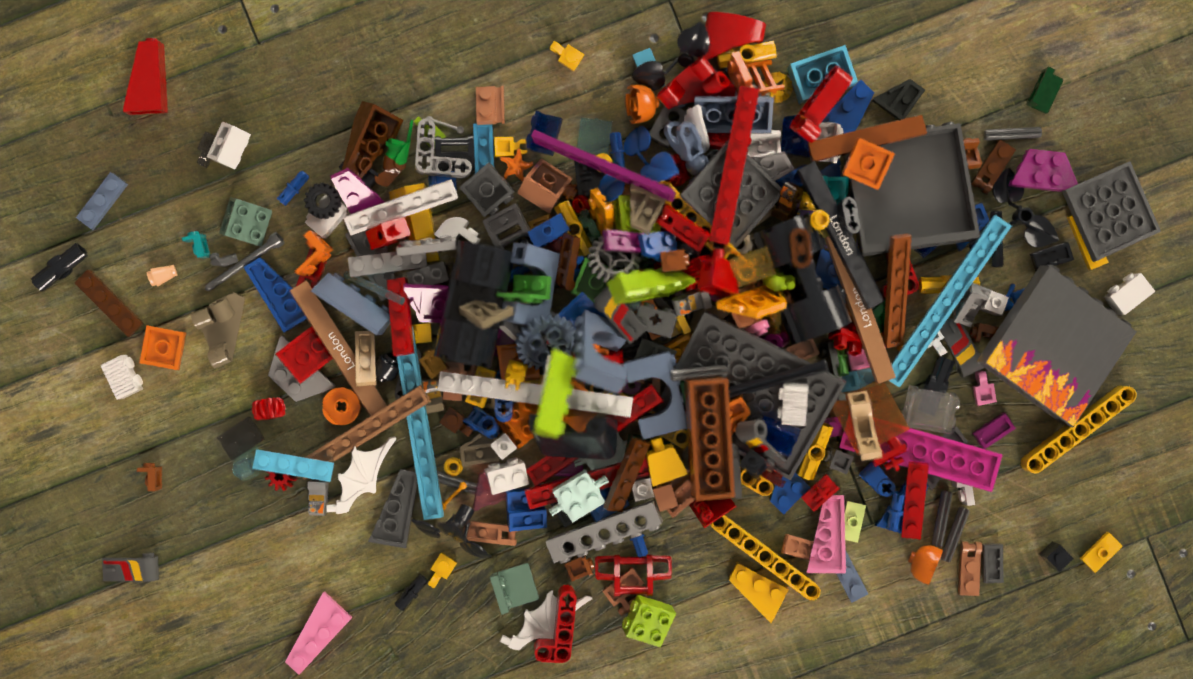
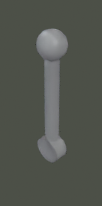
M432 116L426 117L435 124L457 131L458 134L464 133L462 126L455 127L435 120Z

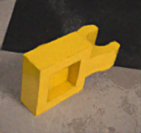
M553 41L550 46V50L560 56L558 62L573 72L584 57L582 52L569 44L566 48H563L559 43Z
M441 552L431 568L435 574L428 585L435 588L441 577L447 579L457 562Z

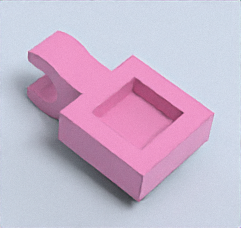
M986 371L975 372V378L978 385L973 386L976 405L997 402L994 383L987 382Z

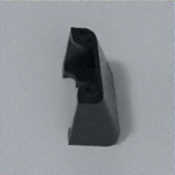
M529 414V428L541 453L545 456L610 459L616 453L618 421L607 417H593L587 422L586 433L563 432V435L559 434L558 439L534 434L538 414Z

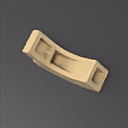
M867 390L847 394L855 440L862 461L882 457Z

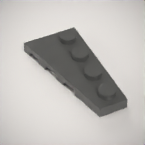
M368 230L351 236L349 232L345 234L356 256L389 253L387 246L371 250L365 234ZM382 233L378 234L379 238L382 240ZM394 272L367 275L381 302L387 300V280L395 279Z
M400 469L368 542L407 548L418 487L416 471Z

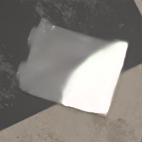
M909 385L901 422L905 427L951 434V429L956 424L954 416L956 410L960 407V399L953 392L947 394L923 390L917 386Z

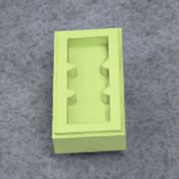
M846 500L844 508L845 540L858 543L866 509L865 504Z

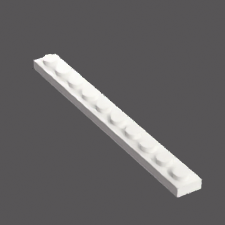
M440 371L438 391L540 405L542 399V385L521 382L519 390L516 391L514 384H509L508 388H505L506 380ZM573 389L572 395H567L566 403H570L569 409L631 417L633 397Z

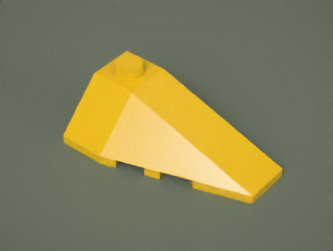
M420 183L390 191V200L427 188V185ZM431 208L404 217L411 236L407 238L408 240L436 239ZM438 251L426 253L427 263L440 261Z

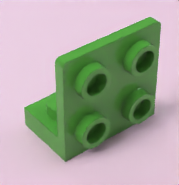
M514 275L513 293H497V297H504V301L542 303L543 300H550L551 276Z

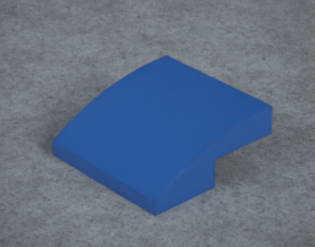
M528 488L506 491V512L509 532L547 528V510L545 506L534 509L529 508L525 489Z

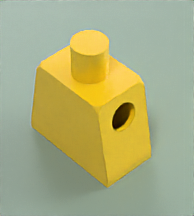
M661 436L650 440L653 449L647 452L646 457L652 486L688 474L672 443L664 445Z

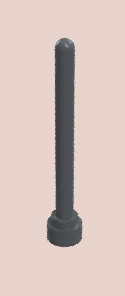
M274 232L267 239V243L206 284L205 290H213L270 249L280 248L285 244L284 240L277 232Z

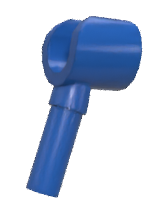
M1011 284L1006 295L1009 298L1004 311L1010 310L1014 306V303L1010 301V293L1014 291L1015 284Z

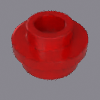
M584 195L576 196L572 201L573 210L580 214L587 213L590 209L588 198Z

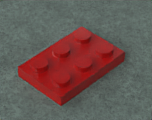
M312 326L275 353L276 357L299 384H302L333 360Z

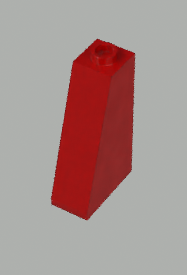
M146 38L145 41L138 42L123 106V112L129 115L168 113L164 44L156 38Z

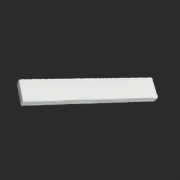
M452 179L344 216L343 219L351 236L371 229L381 223L406 217L458 198Z

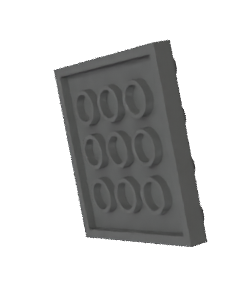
M729 139L679 195L696 213L701 215L711 225L713 223ZM748 154L746 155L729 243L735 249L780 198L781 187Z
M1130 161L1062 191L1093 262L1161 232Z

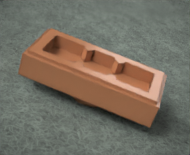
M690 478L674 491L678 506L667 510L672 518L676 517L695 500L691 497Z
M785 534L781 553L810 561L814 541Z

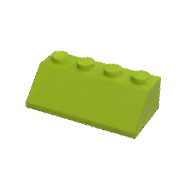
M555 349L552 350L534 434L558 439L559 434L563 435L565 423L562 422L563 414L567 415L570 403H566L567 395L571 396L574 384L570 382L571 377H575V369L573 368L575 358Z

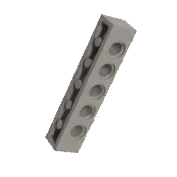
M654 499L605 517L597 522H591L550 537L545 542L553 563L560 562V564L570 561V557L575 555L578 558L585 556L589 550L594 548L595 551L606 548L608 543L613 542V545L623 542L625 537L631 536V538L640 536L642 535L641 531L649 529V532L660 528L659 525L662 524L663 519ZM643 516L646 519V523L639 524L636 521V517ZM618 523H626L628 530H620ZM601 529H607L610 536L603 537L600 532ZM583 536H590L592 539V543H585L583 541ZM565 542H571L574 545V550H568Z

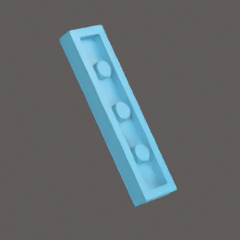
M256 449L252 469L331 482L334 463Z

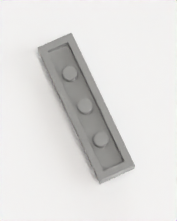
M397 252L348 258L350 277L414 270L428 266L426 253L398 256Z

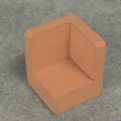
M671 482L652 488L660 512L678 506Z

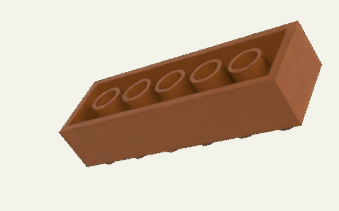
M714 377L684 380L691 497L696 501L735 497L728 379Z

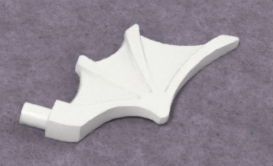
M395 436L389 437L381 447L372 451H359L354 446L348 470L343 474H338V480L342 486L341 498L336 500V504L326 505V512L346 513L355 499L362 493L371 492L374 494L376 492V479L380 465L395 442Z
M553 590L546 595L540 607L533 611L525 610L524 625L518 635H512L511 638L502 635L500 642L508 645L511 649L520 650L534 639H553L557 597L553 595ZM585 595L578 599L576 610L592 600V596ZM564 612L561 614V616L567 617L570 613Z

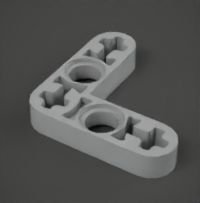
M422 119L418 124L416 171L421 175L468 177L472 169L471 163L468 160L434 156L435 124L431 119ZM425 124L432 128L428 130V137H424L423 127ZM427 142L431 148L428 151H422L420 144ZM423 156H427L426 165L429 166H426V169H422V166L419 165L422 164ZM439 163H447L449 169L445 172L438 169ZM452 163H455L454 172H451V171H452ZM461 165H465V168L467 169L465 170V173H462L461 169L457 168H460Z

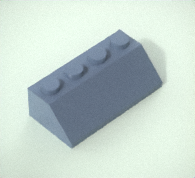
M695 96L694 106H701L707 133H731L738 96ZM758 97L751 133H771L774 97Z
M336 272L334 275L327 273L311 290V292L375 335H383L390 324V313L387 306H379L375 303V298L369 294L364 296L359 292L361 290L359 287L352 283L350 285L343 282L345 278Z

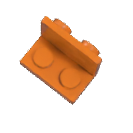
M309 230L304 235L307 239L306 244L312 250H316V252L295 271L297 275H312L317 270L316 266L321 261L323 263L331 257L330 253L333 251L320 235Z
M516 402L513 405V416L509 421L500 422L497 418L495 419L502 432L506 433L517 447L516 450L534 438L529 428V414H538L540 407L537 404Z

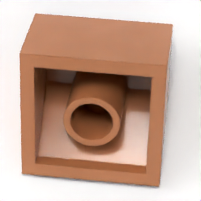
M541 158L524 178L517 193L550 214L573 178Z

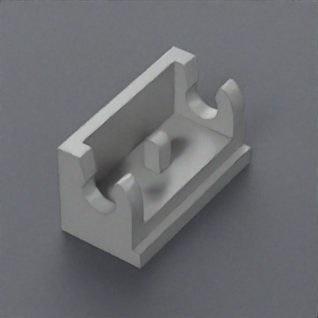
M972 283L953 311L954 322L971 327L985 300L989 299L990 296L988 295L991 294V290Z

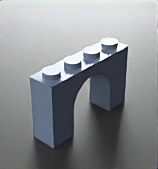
M514 243L511 263L527 267L533 276H551L550 300H543L542 303L527 302L525 304L510 301L503 302L502 309L511 306L513 307L514 315L501 321L528 327L527 321L533 323L534 317L540 320L542 314L544 318H547L550 313L560 254L530 244Z
M585 310L581 316L576 318L574 327H576L574 336L576 345L573 352L575 354L573 364L575 378L618 394L627 383V367L602 357L595 350L593 344L618 352L626 339L609 319Z
M667 350L624 361V366L627 367L628 383L651 377L659 378L668 384L671 392L670 401L663 410L638 418L642 438L646 439L686 429L687 420L686 411L683 408L684 399L682 392H679L678 388L680 381H672L670 378V371L674 370L673 366H676L674 354L670 355V352Z

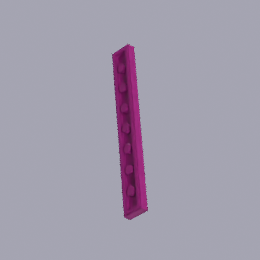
M534 130L531 135L535 144L630 185H636L667 201L673 202L676 196L672 188Z

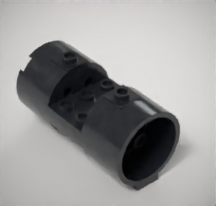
M809 213L792 218L750 236L763 273L781 266L784 275H792L795 278V287L790 290L794 302L787 304L785 309L779 310L792 345L821 336L852 322L845 305L846 294L843 288L837 285L822 291L823 283L821 278L816 276L814 270L816 265L813 259L809 266L801 269L796 268L791 262L789 235L797 228H803L809 232L812 253L825 249L824 238L822 234H819L818 230L816 231L811 226ZM797 235L795 238L797 242H801L802 240L801 236ZM798 255V261L803 262V256Z
M458 241L434 351L435 357L442 358L443 354L446 359L476 366H480L483 363L484 367L491 368L501 321L482 329L460 315L459 307L478 300L485 303H495L499 309H502L504 297H497V293H507L513 267V263H511L513 252L487 245Z

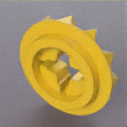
M781 72L771 73L775 84L782 81L785 88L783 91H777L776 94L769 92V97H774V103L783 102L792 93V81L787 74ZM764 79L763 83L765 87H769L766 80Z

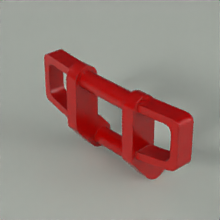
M646 555V557L597 556L595 557V578L597 580L614 581V596H620V594H647V596H653V580L672 578V559L670 556ZM614 562V574L599 573L598 564ZM653 562H666L668 564V572L653 574ZM620 564H646L647 586H620Z

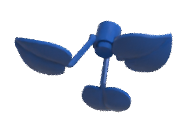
M644 126L635 128L628 135L624 142V150L629 156L637 154L646 165L640 171L641 176L659 183L679 173L673 158L666 152L655 155L651 159L650 164L642 156L641 152L646 151L651 143L650 133ZM607 174L602 178L598 189L606 197L605 203L617 199L623 193L625 182Z

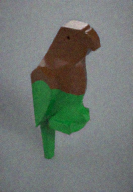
M410 120L405 142L389 138L385 142L388 151L383 160L384 171L379 173L378 176H374L376 184L388 187L406 168L414 120Z

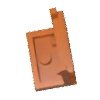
M739 51L732 52L727 65V73L736 87L737 94L739 93L740 85L754 88L748 69L758 89H760L759 94L765 96L768 92L776 94L777 91L784 90V84L776 85L767 66L772 65V60L745 64ZM756 67H760L769 87H765Z

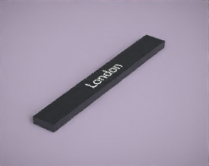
M814 161L798 169L797 173L815 209L823 210L829 216V223L825 229L865 309H871L885 301L853 236L845 235L841 231L837 204L816 162Z

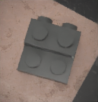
M490 162L460 186V189L484 217L488 214L492 216L500 210L498 206L502 202L505 205L514 198L512 194L515 192Z

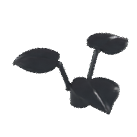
M702 21L686 28L679 34L677 39L680 49L679 57H676L674 62L665 71H663V66L660 62L648 61L633 71L632 79L639 85H645L651 88L652 91H655L664 86V75L668 74L677 63L682 67H688L693 63L694 56H704L709 50L710 40L707 29Z
M1010 168L1004 170L993 185V196L997 202L1005 203L1008 201L1009 206L1017 209L1012 214V221L1008 224H1025L1027 228L1024 231V238L1032 247H1044L1059 241L1058 234L1049 220L1041 215H1034L1033 211L1029 208H1022L1021 205L1018 206L1012 203L1019 201L1023 197L1024 188L1009 186V182L1014 178L1015 174ZM987 224L979 231L980 234L983 232ZM976 240L969 242L970 249L974 245Z
M461 504L457 513L453 514L447 522H438L436 524L437 528L424 521L415 520L414 518L411 520L421 532L430 537L439 538V533L442 532L459 541L460 546L467 553L479 558L492 557L481 546L467 539L468 529L471 524L469 521L474 514V510L467 505ZM465 526V530H464V534H463V532L461 531L460 527L463 528V527Z

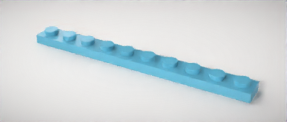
M996 215L992 217L980 234V238L971 247L891 363L896 378L889 380L899 388L901 387L1012 227L1010 224Z
M413 326L414 354L397 356L403 395L422 385ZM425 405L407 416L423 519L428 520L444 517Z

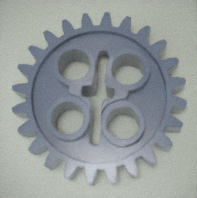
M551 313L548 314L547 318H544L542 314L540 320L534 317L533 323L527 321L528 327H521L522 333H517L518 339L515 340L517 345L515 349L518 357L529 368L534 365L535 370H538L541 366L543 371H545L547 356L552 355L540 331L544 332L552 350H558L572 357L571 352H574L576 345L574 340L576 329L574 325H572L570 320L567 321L565 317L560 319L558 314L554 318H552Z

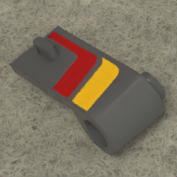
M608 286L594 297L595 308L605 314L629 344L648 329L627 303L614 304Z
M954 318L947 320L941 327L940 332L944 336V340L955 359L954 365L958 374L963 378L983 369L984 367L976 362L982 353L977 351L964 325L955 323Z
M758 419L738 423L736 435L749 449L754 450L765 458L771 467L786 464L787 460L765 440L767 427L763 420Z
M154 552L142 553V557L102 558L103 581L149 582L159 580L158 556L154 555Z

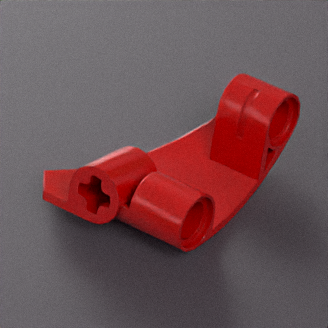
M708 12L705 27L709 35L710 46L704 57L709 61L733 48L749 43H762L766 24L738 14Z
M702 56L669 82L657 94V97L669 110L678 105L694 102L695 96H735L736 87L724 73L716 72L705 57Z

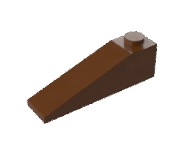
M362 101L354 118L342 170L349 168L361 179L372 167V162L377 156H381L384 152L385 142L389 138H396L403 119L375 104Z

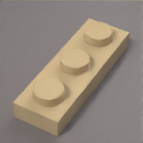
M355 331L357 386L376 385L375 334L371 331Z

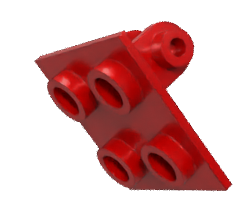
M731 498L694 500L689 505L704 528L736 507Z

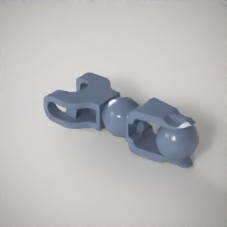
M671 121L664 127V134L670 146L678 153L681 160L686 161V171L692 175L689 180L690 183L709 162V159L703 154L701 137L696 127L689 122L681 124L677 121ZM673 126L676 127L677 136H673L671 134V129Z

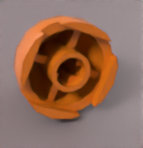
M636 84L628 86L627 89H630V93L625 96L627 116L631 115L633 119L629 121L632 124L647 122L653 118L656 108L659 107L658 97L655 96L651 88L645 85Z
M924 545L916 553L912 551L908 562L912 563L910 570L915 579L929 585L943 550L935 546Z

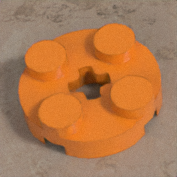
M346 387L334 388L325 395L322 410L325 418L330 423L348 425L354 422L360 415L362 404L352 389ZM339 401L341 403H346L345 411H339L337 409L339 407V405L337 404Z

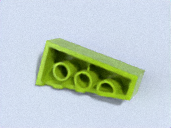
M661 267L653 270V268L646 269L642 272L635 270L628 274L620 272L613 276L614 279L607 282L614 304L617 305L670 297L696 281L695 278L680 270L662 272Z

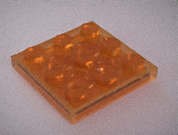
M874 381L855 391L867 390L879 445L910 430L885 382L876 384ZM847 395L846 400L836 401L832 410L856 455L859 456Z

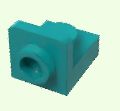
M199 231L187 233L186 237H182L183 242H194L192 249L197 258H209L210 252L206 235L199 234Z

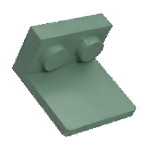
M230 197L219 234L262 246L272 210Z
M529 563L498 571L490 576L501 615L509 613L510 608L539 599Z

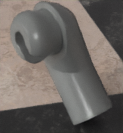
M219 253L209 255L210 263L213 266L225 267L238 263L235 253L221 258Z

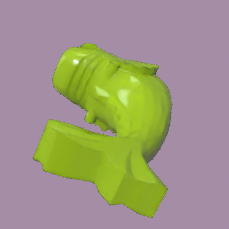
M754 268L755 275L762 277L764 285L774 290V292L791 290L795 287V278L792 275L779 273V268H774L764 273L762 268Z

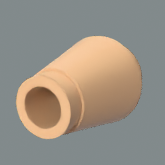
M174 265L151 268V271L147 272V277L152 286H160L178 276Z

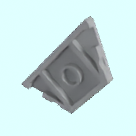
M284 336L279 338L275 353L290 343ZM274 354L268 376L295 402L336 387L320 370L302 384H299Z

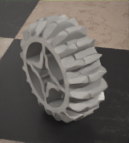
M602 236L598 238V241H594L593 247L589 249L591 254H588V260H590L588 265L589 267H594L591 272L592 274L598 273L597 279L604 277V283H607L608 279H614L613 276L617 273L625 272V274L639 269L637 264L641 260L640 257H637L639 253L625 252L629 258L627 259L621 252L604 251ZM615 253H617L616 261L611 265L612 256L614 257ZM599 258L607 264V268L601 264ZM617 267H619V268L625 267V269H623V270L613 271V269H615V268H617Z

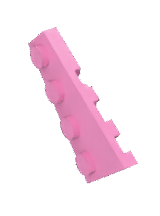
M832 495L822 504L807 573L846 574L844 495Z
M325 591L285 661L299 675L352 618Z

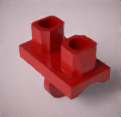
M849 323L839 328L836 332L829 333L828 338L834 340L835 349L844 350L848 346V353L850 355L857 356L862 353V343L855 324Z
M893 437L886 442L891 451L884 454L881 448L882 457L874 458L872 463L877 467L890 461L884 465L885 469L889 470L893 467L897 472L900 470L898 464L904 462L902 456L897 459L895 457L906 452L907 447L905 444L902 445L897 437Z
M825 474L801 498L815 512L840 488Z

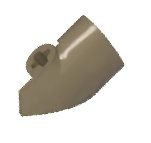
M234 292L215 300L209 307L191 314L195 327L198 330L201 329L209 346L207 356L214 369L233 360L245 297Z

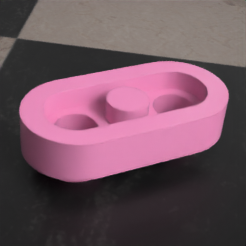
M766 319L744 330L759 337L768 333L767 329L770 328V325Z

